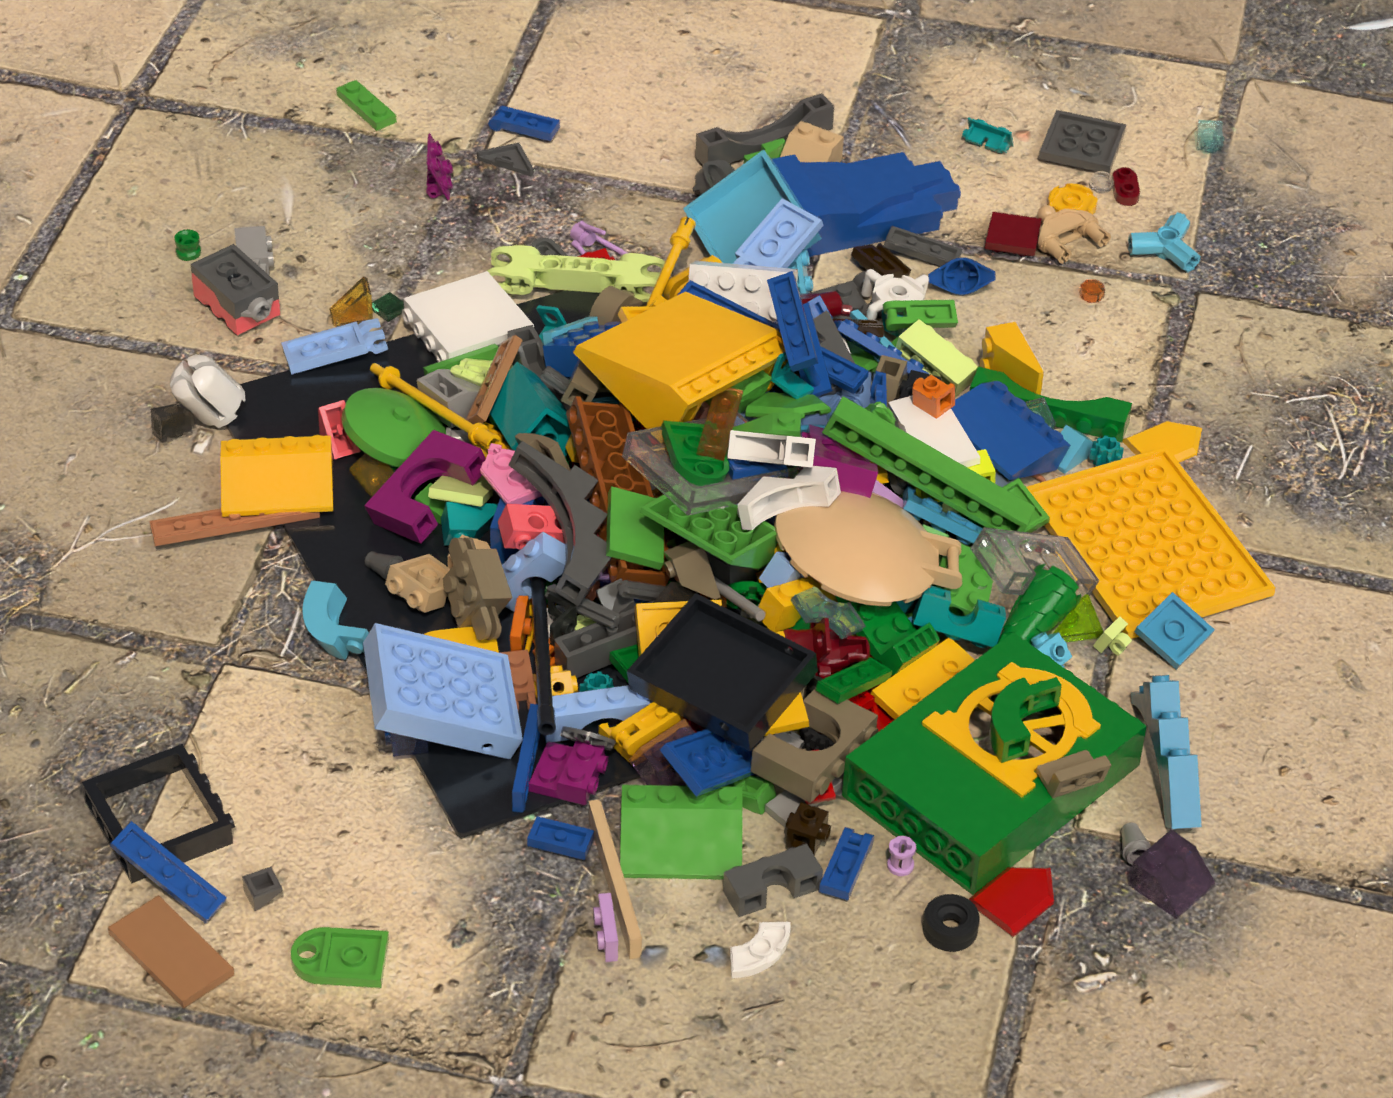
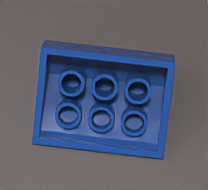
M999 381L981 383L955 399V406L951 408L976 451L986 449L993 466L1008 480L1056 471L1071 446L1063 439L1064 437L1060 432L1048 426L1042 416L1033 413L1022 399L1015 397L1008 391V387Z

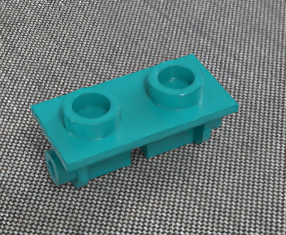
M967 118L969 129L965 128L962 133V138H965L966 142L982 146L984 140H988L985 148L1000 154L1003 152L1007 153L1009 147L1014 146L1012 132L1008 129L989 125L981 119Z

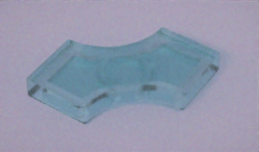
M817 587L795 594L791 598V602L806 624L811 622L818 623L822 618H828L829 628L837 633L841 639L861 632L866 627L850 602H835L823 595Z

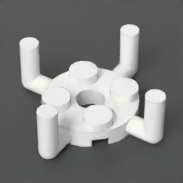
M868 269L865 273L861 294L864 297H870L872 293L873 303L868 307L866 318L868 320H876L877 313L883 310V303L887 301L924 300L929 277L921 275L913 279L902 275V279L893 278L894 274L881 276L873 269ZM897 312V314L904 317L903 312Z

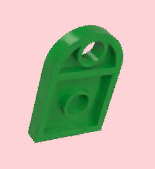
M663 420L660 430L676 473L684 480L698 486L714 487L723 483L729 471V462L716 425Z

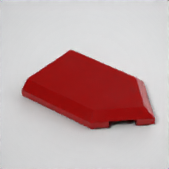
M1007 867L970 897L969 900L974 903L980 913L1012 937H1015L1054 904L1051 868Z

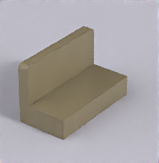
M1084 750L1039 765L1036 772L1051 797L1055 798L1103 782L1111 767V763L1106 755L1093 759L1089 751Z

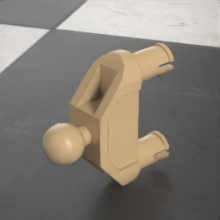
M1044 205L1037 212V218H1041V223L1043 224L1038 240V248L1044 253H1050L1061 264L1067 262L1072 255V252L1064 244L1089 236L1098 246L1103 247L1111 239L1110 233L1100 227L1097 218L1087 211L1063 209L1056 212L1052 206Z

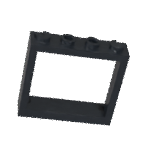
M183 744L82 782L84 801L108 844L111 846V842L123 829L105 799L182 770L214 823L163 842L161 845L185 863L233 844L232 828H235L234 821L230 813L225 814L222 810L223 805L219 795L211 792L207 775L205 773L200 774L194 754H188ZM112 849L131 884L147 878L146 875Z

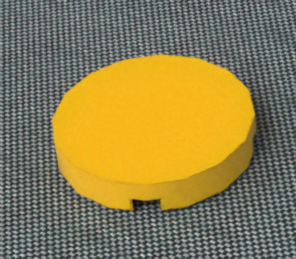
M1069 183L1065 184V187L1059 188L1057 186L1050 191L1048 205L1052 206L1056 212L1063 209L1087 211L1093 215L1096 212L1098 199L1089 188L1080 184Z

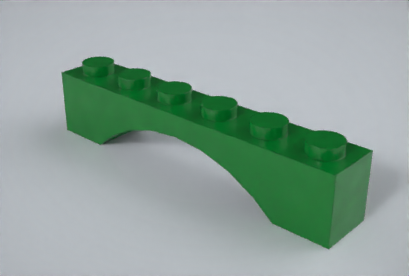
M978 367L970 385V390H972L981 383L1002 382L1008 387V391L1015 397L1022 399L1033 413L1042 416L1047 425L1062 429L1065 425H1068L1083 434L1100 438L1107 435L1111 438L1115 437L1117 442L1121 443L1130 421L1131 402L1110 397L1085 401L1049 398L1021 387L1004 372Z

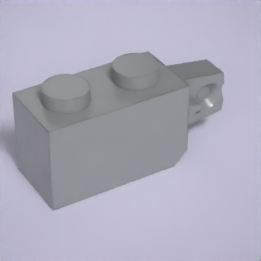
M265 226L235 228L236 246L270 275L269 267H274L273 252L267 251H272L271 236H266Z

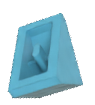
M1065 425L1061 434L1064 437L1063 439L1071 446L1057 468L1063 474L1089 458L1090 449H1092L1093 440L1068 425Z

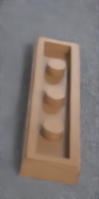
M517 335L508 338L500 344L467 415L466 420L472 424L486 422L523 341Z

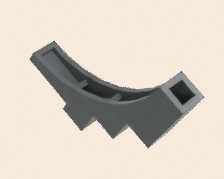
M522 441L516 448L509 466L525 477L542 494L553 509L562 529L566 551L563 574L554 591L579 606L613 558L606 556L607 542L597 536L607 517V513L587 501L598 479L576 465L569 471Z

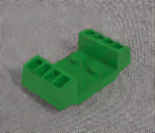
M834 595L840 604L841 614L857 636H863L868 639L872 657L893 670V676L932 650L940 641L930 622L916 630L896 601L892 602L891 606H874L856 603Z

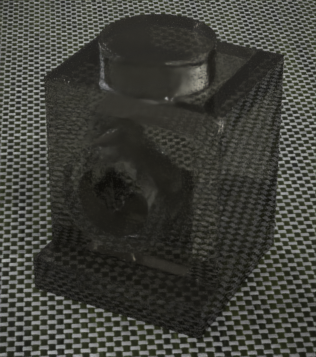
M181 403L150 409L152 434L161 442H167V436L175 438L182 436L183 433L191 432L192 427L195 425L194 415Z

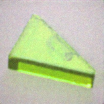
M1089 594L1081 598L1076 608L1070 611L1052 634L1059 632L1065 642L1096 639L1103 634L1102 626Z

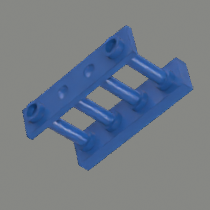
M793 271L768 279L767 283L792 372L799 370L800 378L814 388L813 393H811L812 395L817 397L832 392L809 303H802Z

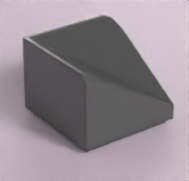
M618 579L596 590V598L599 605L619 614L633 609L635 603L633 598L621 597L619 595L617 585L623 582L622 579Z
M271 866L242 876L244 892L254 911L261 909L283 891Z

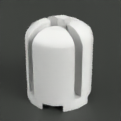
M192 355L188 357V363L184 360L175 367L170 377V387L175 399L204 425H215L217 428H220L237 418L235 412L239 408L241 400L245 402V391L242 386L212 358L206 355Z

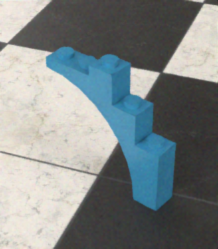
M1169 675L1152 676V681L1143 682V686H1139V691L1131 692V703L1137 706L1142 713L1152 739L1160 776L1165 827L1170 829L1202 827L1198 756L1190 753L1188 718L1181 717L1179 681L1170 680Z

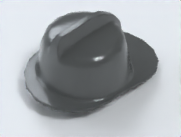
M724 160L707 161L703 164V168L696 173V185L692 190L703 194L735 171V169Z

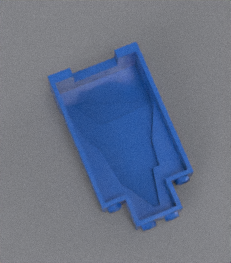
M904 152L851 163L800 162L795 154L772 159L803 209L823 222L824 226L818 232L822 239L807 249L809 257L883 242L886 240L891 226L916 234L939 230L943 212L956 210L958 199L961 197L959 185L954 183L949 170L945 169L941 161L914 166L913 162L909 161Z

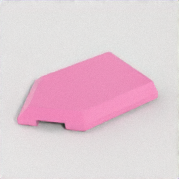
M491 443L486 460L480 468V473L506 504H523L541 497L542 494L525 477L509 466L515 451L503 449L502 445Z

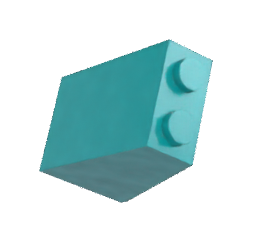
M516 362L508 371L490 411L491 416L513 450H516L519 445L515 438L517 434L531 433L558 442L564 456L568 454L565 446L571 435V430L566 415V408L537 374Z

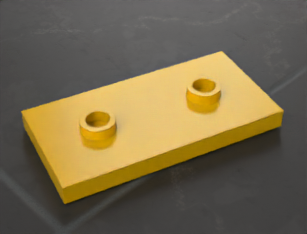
M947 638L873 689L871 695L875 697V702L895 720L975 661V659L953 639Z

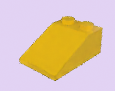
M1016 322L986 327L985 338L982 339L983 356L979 360L980 367L1004 372L1021 387L1041 395L1044 371Z

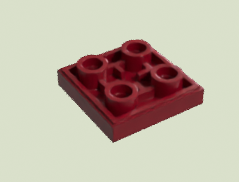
M992 211L985 249L998 253L1009 252L1020 256H1035L1042 219Z

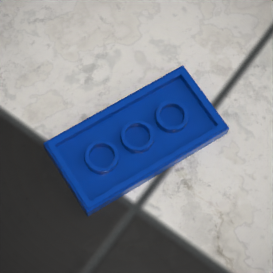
M707 729L665 743L660 749L696 797L755 775V773L751 772L753 749L750 752Z

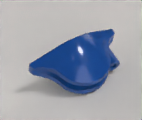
M966 257L950 260L928 274L929 283L958 295L970 294L996 280L994 270Z

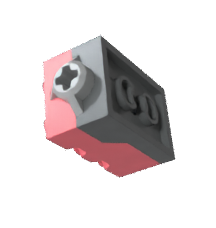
M235 244L191 263L194 296L203 305L210 306L215 316L225 319L227 327L236 335L280 315L278 283Z

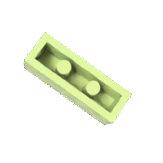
M920 319L898 337L896 348L902 352L901 357L908 361L911 358L924 365L923 370L930 375L942 377V382L947 385L950 383L954 384L955 397L972 383L978 369L974 361L963 355L951 342L943 339L931 326L926 325Z

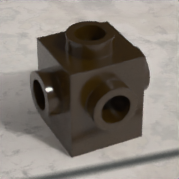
M801 802L796 812H791L788 816L785 827L787 830L786 847L796 848L807 844L815 856L821 842L826 843L831 833L832 826L828 824L829 811Z

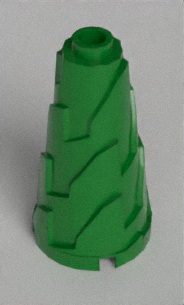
M1046 564L1036 566L1030 572L1019 597L1015 601L997 644L1013 632L1032 644L1031 639L1034 636L1053 629L1080 602L1081 594L1076 595L1075 593L1079 588L1077 583L1067 573L1053 565L1049 570L1043 569Z

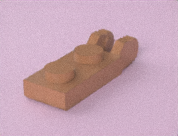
M528 650L500 652L507 654L509 658L517 709L519 711L518 701L527 700V709L529 710L530 704H536Z

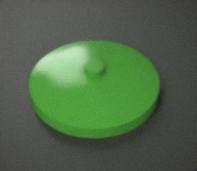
M368 388L357 391L348 398L342 411V425L352 442L371 457L395 467H400L433 430L446 434L442 422L430 409L410 396L394 390Z

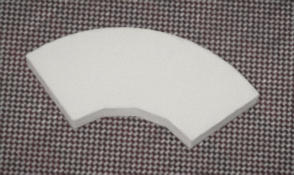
M760 922L758 932L753 939L743 945L730 947L731 979L755 975L778 961L789 943L791 922Z

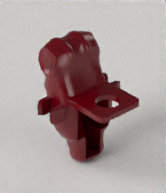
M816 616L815 620L810 622V629L783 630L785 638L816 653L818 672L815 675L823 679L831 676V672L843 670L850 664L866 661L870 657V645L866 637L851 636L843 629L829 627V619L825 616Z

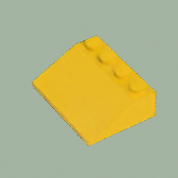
M331 435L221 441L222 517H228L229 514L248 516L260 515L259 513L268 515L280 512L307 513L333 511Z

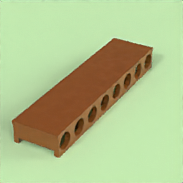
M575 396L566 415L580 467L583 471L598 479L589 497L590 503L607 513L608 492L611 486L654 498L630 411L621 402L619 404L583 402L580 396ZM607 517L598 532L599 537L606 542ZM664 535V551L669 549ZM612 558L607 567L611 583L622 579L623 581L629 580L666 586L670 579L665 571L664 564L659 570Z

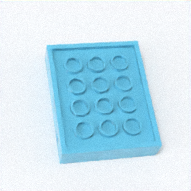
M762 150L684 207L683 210L688 218H692L695 221V230L710 256L714 255L723 263L733 264L737 259L735 252L782 198L801 209L803 207L776 164L765 150ZM819 233L813 237L804 250H807L822 239Z

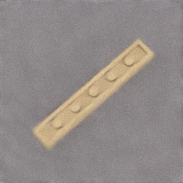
M599 799L589 801V824L591 830H594V841L630 959L640 958V955H642V936L605 813Z

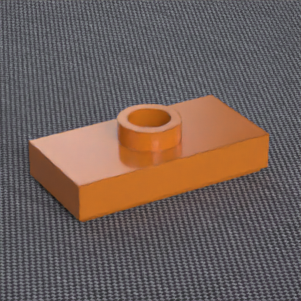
M519 595L516 600L510 632L511 651L524 650L526 635H531L532 633L529 596Z

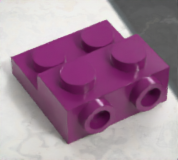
M548 741L529 782V791L586 805L590 795H595L597 791L599 774H604L607 768L608 756L604 755V747L576 741L574 746L570 747Z

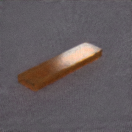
M730 387L712 398L698 445L697 455L724 461L730 440V430L734 428L742 400V390Z

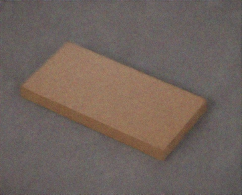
M159 895L108 927L109 935L183 1009L235 975L234 968Z

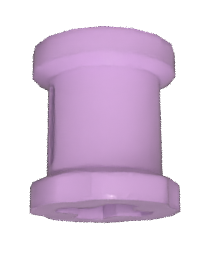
M897 836L889 843L891 856L888 858L887 868L893 875L906 876L914 869L912 856L916 852V844L909 837ZM904 844V853H901V847ZM899 859L902 860L901 868H899Z

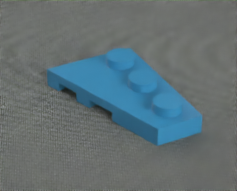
M907 485L903 492V509L909 512L916 520L920 521L922 518L929 521L934 529L943 533L947 530L955 534V538L964 544L970 545L973 543L977 546L980 544L983 538V529L953 511H948L946 514L942 511L943 508L937 504V501L930 497L927 499L919 498L914 495L916 489Z

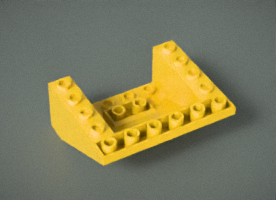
M683 292L577 345L573 353L665 448L666 445L660 430L663 420L691 423L704 401L762 370L771 377L778 355L786 351L778 329L688 292ZM786 359V360L783 362V364L781 365V368H783V367L786 365V363L788 362V359ZM771 381L766 392L770 391L775 383Z

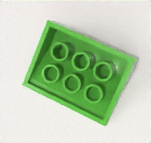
M690 482L680 485L640 508V513L730 565L759 569L770 562L778 543L776 540L777 533L773 525L763 521L753 530L742 529L736 504L706 487Z
M622 785L620 866L624 878L724 880V871L730 870L735 866H742V787H720L696 797L688 786Z

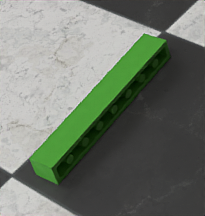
M842 396L822 432L1014 544L1028 526L1035 506L844 396Z

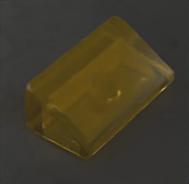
M367 453L349 468L351 474L371 497L394 473L388 464L371 457Z

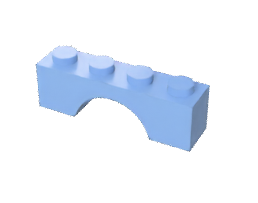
M629 685L552 696L556 730L551 735H544L546 743L548 741L569 740L560 736L562 727L582 729L589 723L604 718H615L624 721L653 701L630 690Z

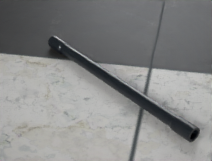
M529 577L532 594L538 696V731L543 735H551L556 730V721L552 697L545 579L542 577Z

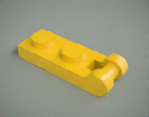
M652 702L616 725L611 731V737L617 743L623 744L622 748L628 755H635L640 751L642 745L677 724L684 717Z

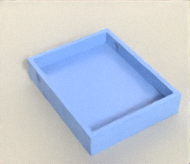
M378 623L374 624L363 645L375 729L511 759L523 738L507 654ZM484 744H492L489 747H482Z

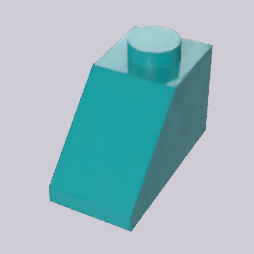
M446 502L441 516L444 545H449L453 538H460L461 535L479 540L490 529L498 504L485 503L479 507Z

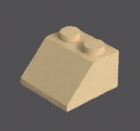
M800 121L789 133L780 157L795 154L800 162H841L844 136Z

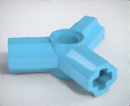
M1177 212L1175 215H1170L1165 225L1158 229V232L1131 233L1128 236L1130 255L1156 254L1161 259H1171L1186 272L1194 270L1201 257L1182 241L1190 227V221L1186 218L1185 214Z

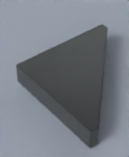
M519 142L476 151L478 161L524 175L534 176V168Z

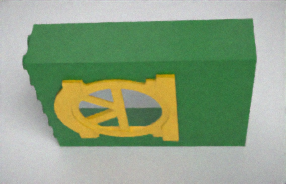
M1013 632L845 756L842 797L895 837L906 836L911 838L916 844V853L970 894L974 895L1007 867H1013L1140 765L1147 726L1138 718L1119 707L1117 703L1106 698L1094 687L1086 684L1071 671L1066 670L1052 660L1051 657L1045 655L1027 640L1022 639ZM1025 677L1028 683L1032 685L1039 681L1057 677L1062 684L1060 701L1058 706L1051 709L1060 715L1022 721L1031 733L1030 744L1042 752V755L1030 759L1009 760L1001 763L997 756L986 752L974 741L969 730V720L975 708L979 707L992 716L994 702L989 698L1000 693L1010 683ZM1057 725L1065 726L1064 734L1057 745L1051 744L1033 731ZM1084 750H1088L1093 759L1106 755L1111 763V767L1103 782L1055 798L1051 797L1036 772L1039 765Z

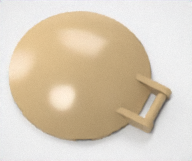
M841 491L829 507H799L777 514L775 517L776 540L780 549L786 550L791 557V565L805 578L810 575L822 583L821 588L843 599L866 605L891 606V603L894 601L903 600L904 603L916 600L932 584L950 589H958L962 586V574L959 572L961 543L956 539L927 532L909 512L872 492L871 498ZM939 554L947 556L948 569L939 567Z

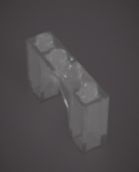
M984 527L970 548L1001 593L1023 595L1036 575L1030 564L1035 567L1046 564L1043 568L1045 570H1049L1052 565L1063 570L1079 586L1075 593L1076 595L1081 594L1080 601L1086 602L1100 581L1068 537Z

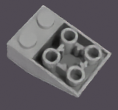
M437 369L417 379L418 390L464 419L467 418L481 387L455 377L450 372L451 369ZM433 412L445 425L451 428L455 427L454 424Z

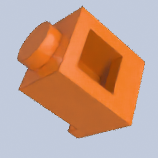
M933 375L925 379L918 378L914 382L912 387L913 405L937 419L955 406L954 384L950 383L947 385Z

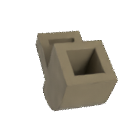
M608 286L595 300L589 317H597L599 325L609 322H620L621 324L622 322L618 316L620 308L641 307L643 301L635 298L632 292Z

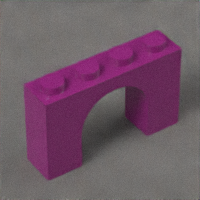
M809 424L807 432L802 431L801 437L816 439L813 466L837 468L841 491L871 498L878 475L877 464L870 463V460L823 434L824 428Z
M433 430L364 506L374 524L421 544L436 528L438 523L428 505L411 499L414 491L427 480L440 476L452 477L473 486L482 476L480 468L486 458L481 448Z

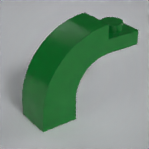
M1023 677L1007 685L998 694L993 704L989 737L991 746L1001 763L1028 755L1031 733L1022 722V719L1032 713L1059 705L1062 684L1057 677L1039 681L1032 685Z

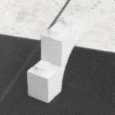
M730 430L728 458L812 468L816 439Z
M821 466L804 467L794 479L763 476L737 504V514L740 517L742 529L753 530L763 521L791 509L806 506L829 507L841 493L837 468Z

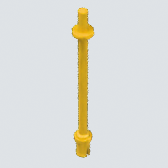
M682 217L676 232L671 235L670 243L672 248L646 306H650L658 295L663 294L681 250L689 247L691 242L690 236L696 226L692 218H689L687 225H685L687 217Z
M377 363L371 365L370 371L379 377L380 386L386 389L395 387L468 433V439L473 444L482 445L487 450L491 443L501 445V438L490 432L486 425L483 423L472 424L400 378V372L397 368L392 366L383 368Z

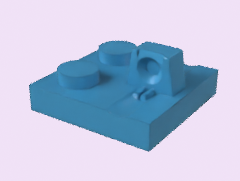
M1172 592L1136 627L1134 632L1177 670L1212 635L1215 629Z

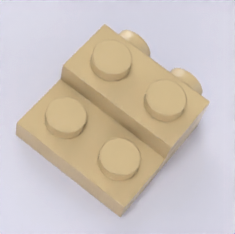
M430 554L390 565L385 585L392 594L405 598L410 607L424 613L444 607L448 594L443 587V578L450 568Z

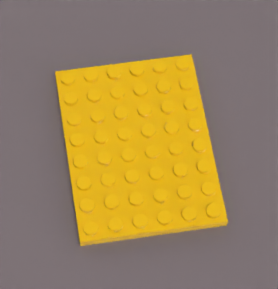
M1167 447L1026 487L1050 517V522L1044 525L1112 621L1114 622L1120 616L1128 623L1121 633L1127 634L1131 639L1139 637L1134 632L1136 627L1172 592L1201 618L1274 596L1276 587Z

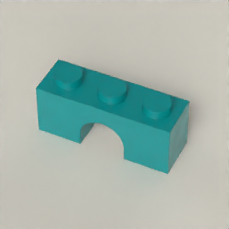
M931 586L918 598L913 611V624L917 625L919 629L930 622L935 631L944 633L950 639H966L981 648L994 647L997 644L1006 620L1005 607L978 599L974 610L970 614L957 616L949 610L951 592Z

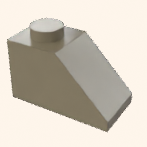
M688 541L664 551L667 561L663 564L670 579L674 578L681 586L715 600L720 598L704 549Z

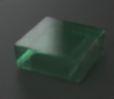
M391 292L370 303L371 311L387 322L401 315L404 309V301Z

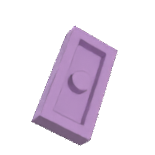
M611 893L598 894V907H593L594 925H600L601 931L596 933L598 950H604L605 962L618 961V937Z

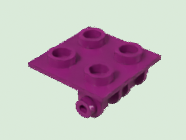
M429 133L426 193L430 198H437L444 194L447 200H450V189L453 188L451 181L453 167L450 160L444 158L440 143L438 141L435 142L431 133Z

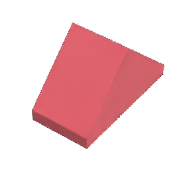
M345 400L318 407L319 432L321 436L331 435L333 459L360 452L359 447L348 437L342 425L341 417Z

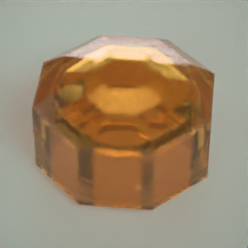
M1096 279L1085 280L1080 284L1079 292L1081 299L1089 303L1101 301L1105 295L1104 283Z

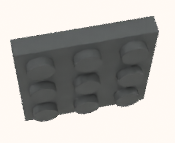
M1056 110L1041 146L1039 159L1051 163L1069 165L1074 168L1110 174L1125 135L1127 124Z

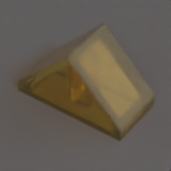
M365 276L329 308L332 323L335 327L353 322L360 324L362 321L373 319L372 296L368 278Z

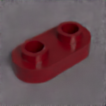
M1128 167L1116 169L1112 176V187L1116 202L1124 206L1137 204L1140 197L1137 174Z

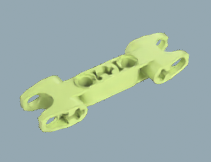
M514 245L493 249L491 252V265L495 267L487 271L491 276L505 277V281L498 284L509 294L527 295L533 290V287L601 293L608 286H613L619 290L632 292L635 298L648 302L651 294L645 292L643 287H654L661 271L651 272L647 268L650 265H657L662 270L665 261L658 257L638 253H626L620 257L619 261L560 255L546 256L540 255V252L535 247ZM504 254L510 258V261H500L497 255Z

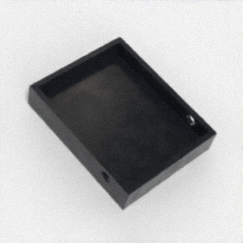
M695 593L627 670L630 690L751 752L818 672L815 652Z

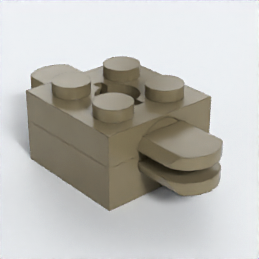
M453 538L449 544V553L453 567L443 578V587L449 597L452 615L456 619L458 628L473 626L478 640H496L499 638L502 629L498 615L512 599L497 549H476L473 538Z

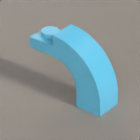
M311 580L303 602V619L308 631L327 653L336 658L346 660L349 651L356 654L364 652L363 642L369 634L367 629L339 625V617L347 600L346 596L335 583Z

